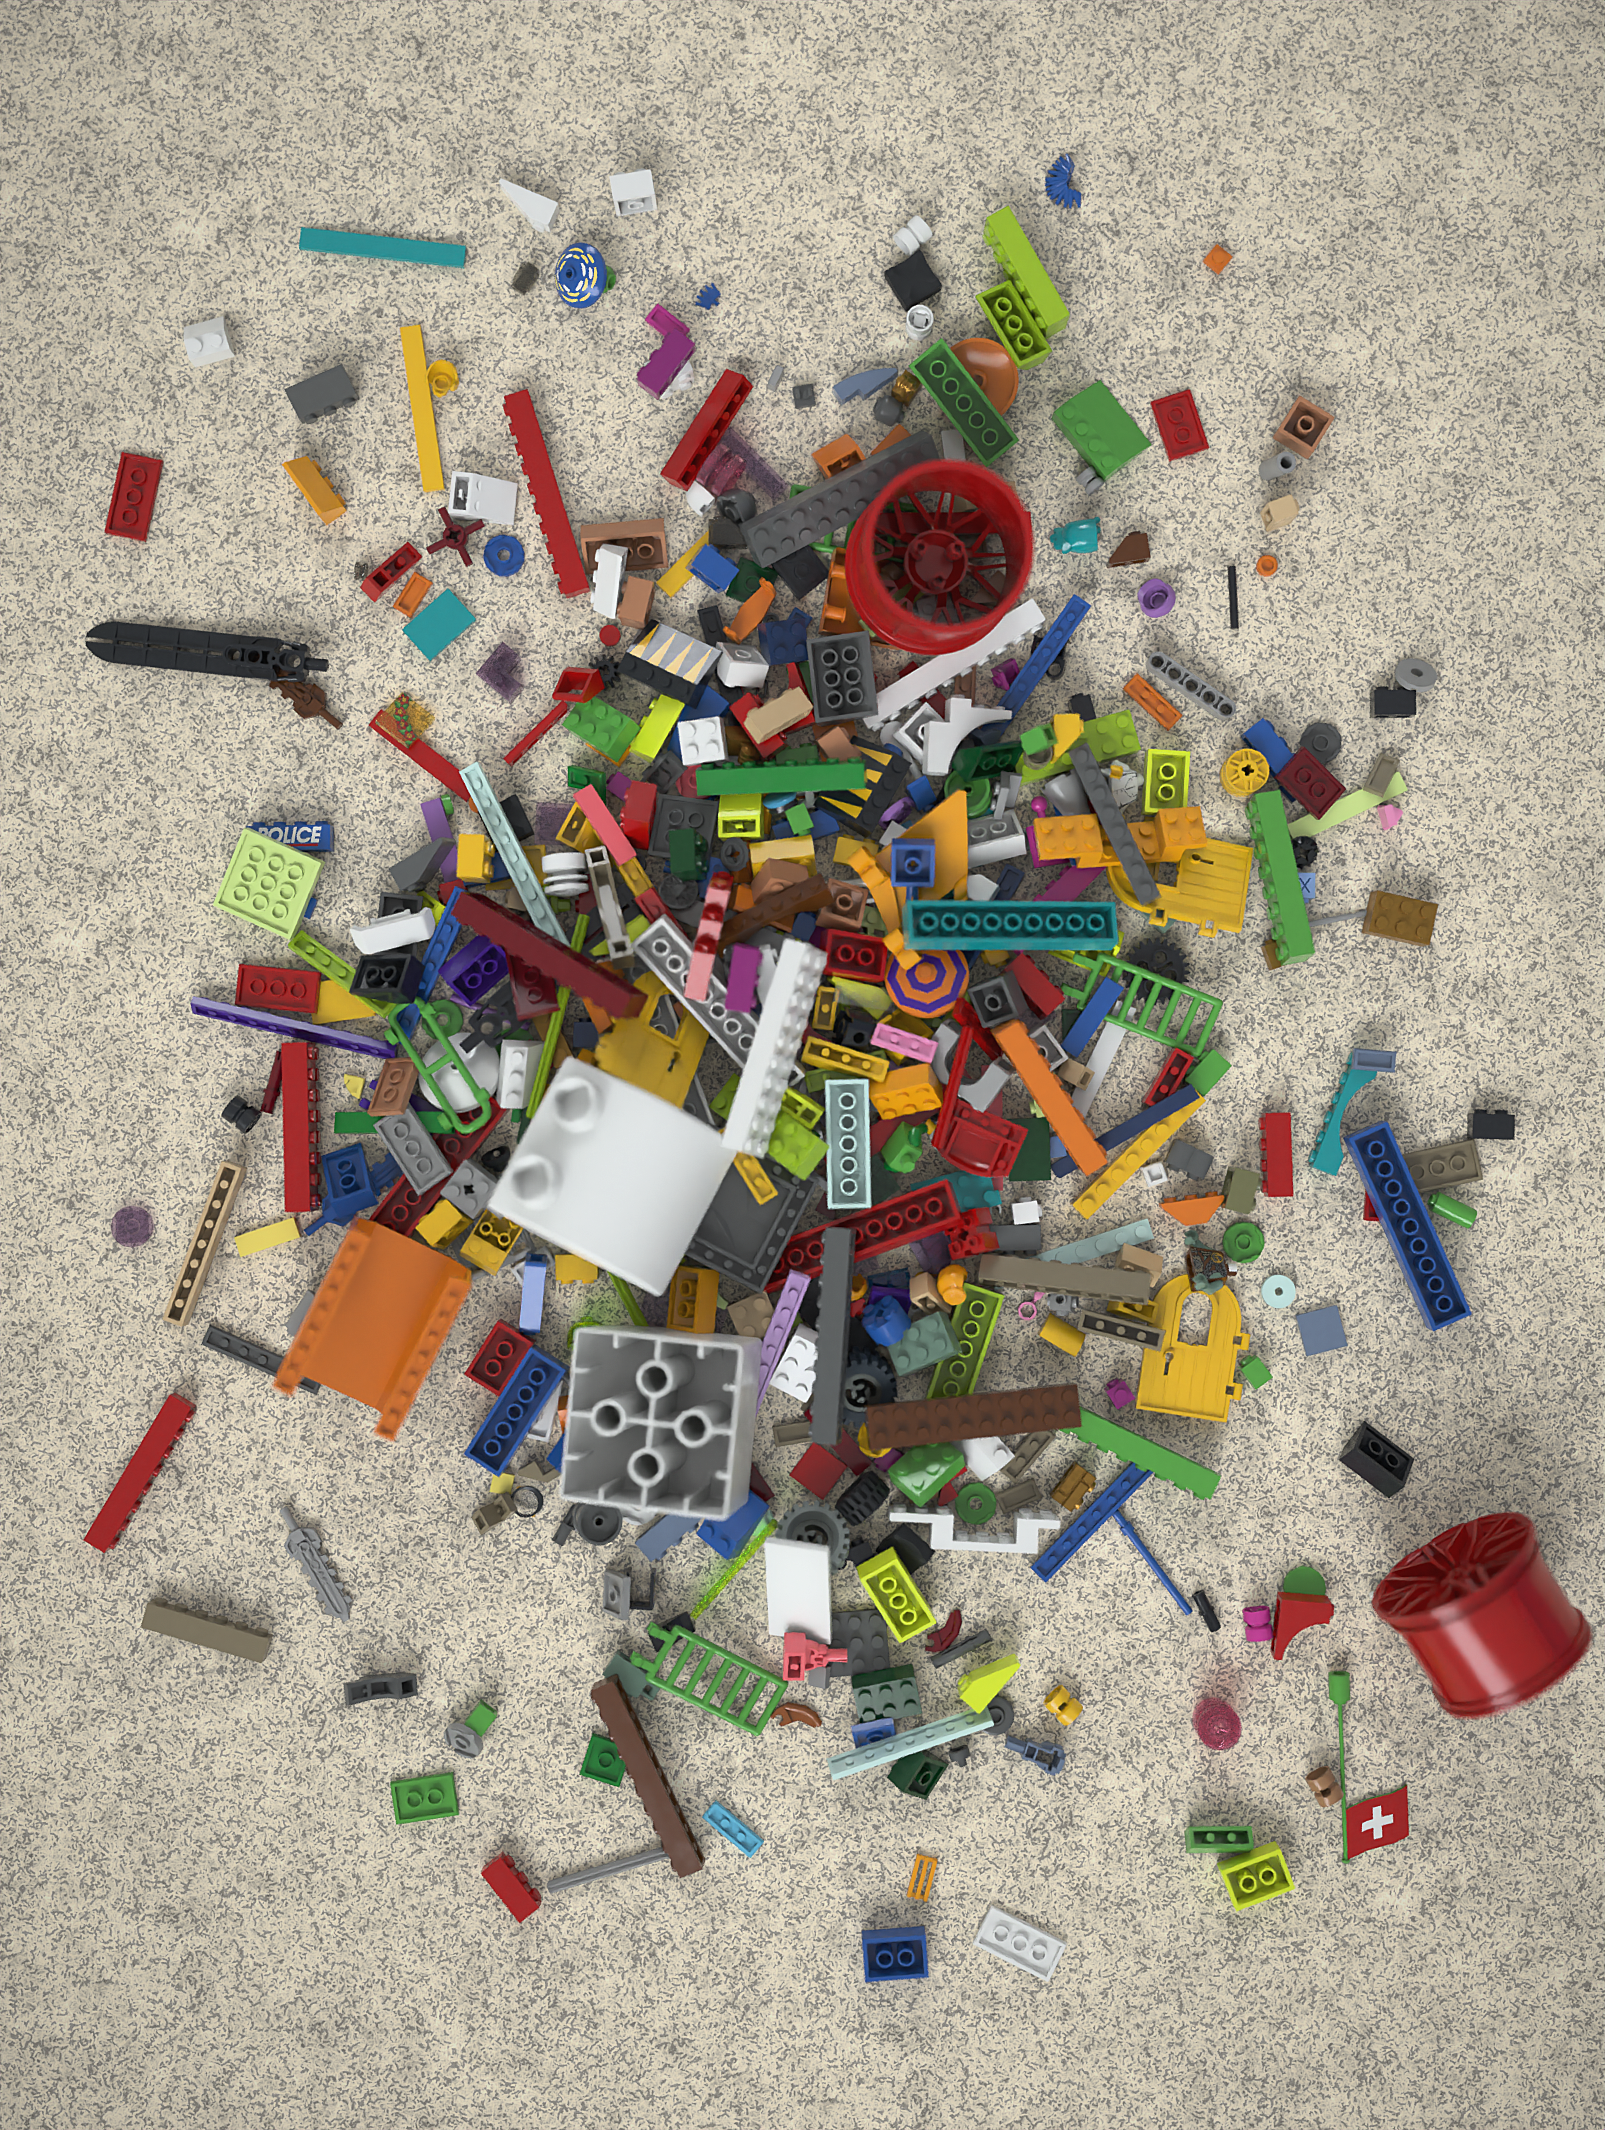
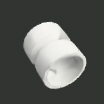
M914 215L906 224V228H900L893 235V239L897 246L910 257L919 250V244L923 245L933 234L926 222L919 216Z
M913 306L907 313L906 333L911 339L916 341L926 339L932 331L933 313L927 306Z

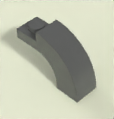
M414 1673L375 1674L343 1683L345 1705L348 1706L375 1699L392 1698L401 1700L418 1695L417 1678Z

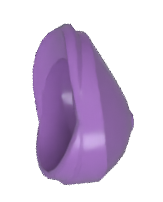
M1158 578L1146 582L1137 594L1141 610L1145 615L1152 618H1159L1168 614L1176 601L1173 588Z

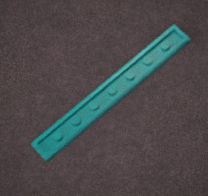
M301 227L299 249L305 251L465 268L467 247L464 245Z

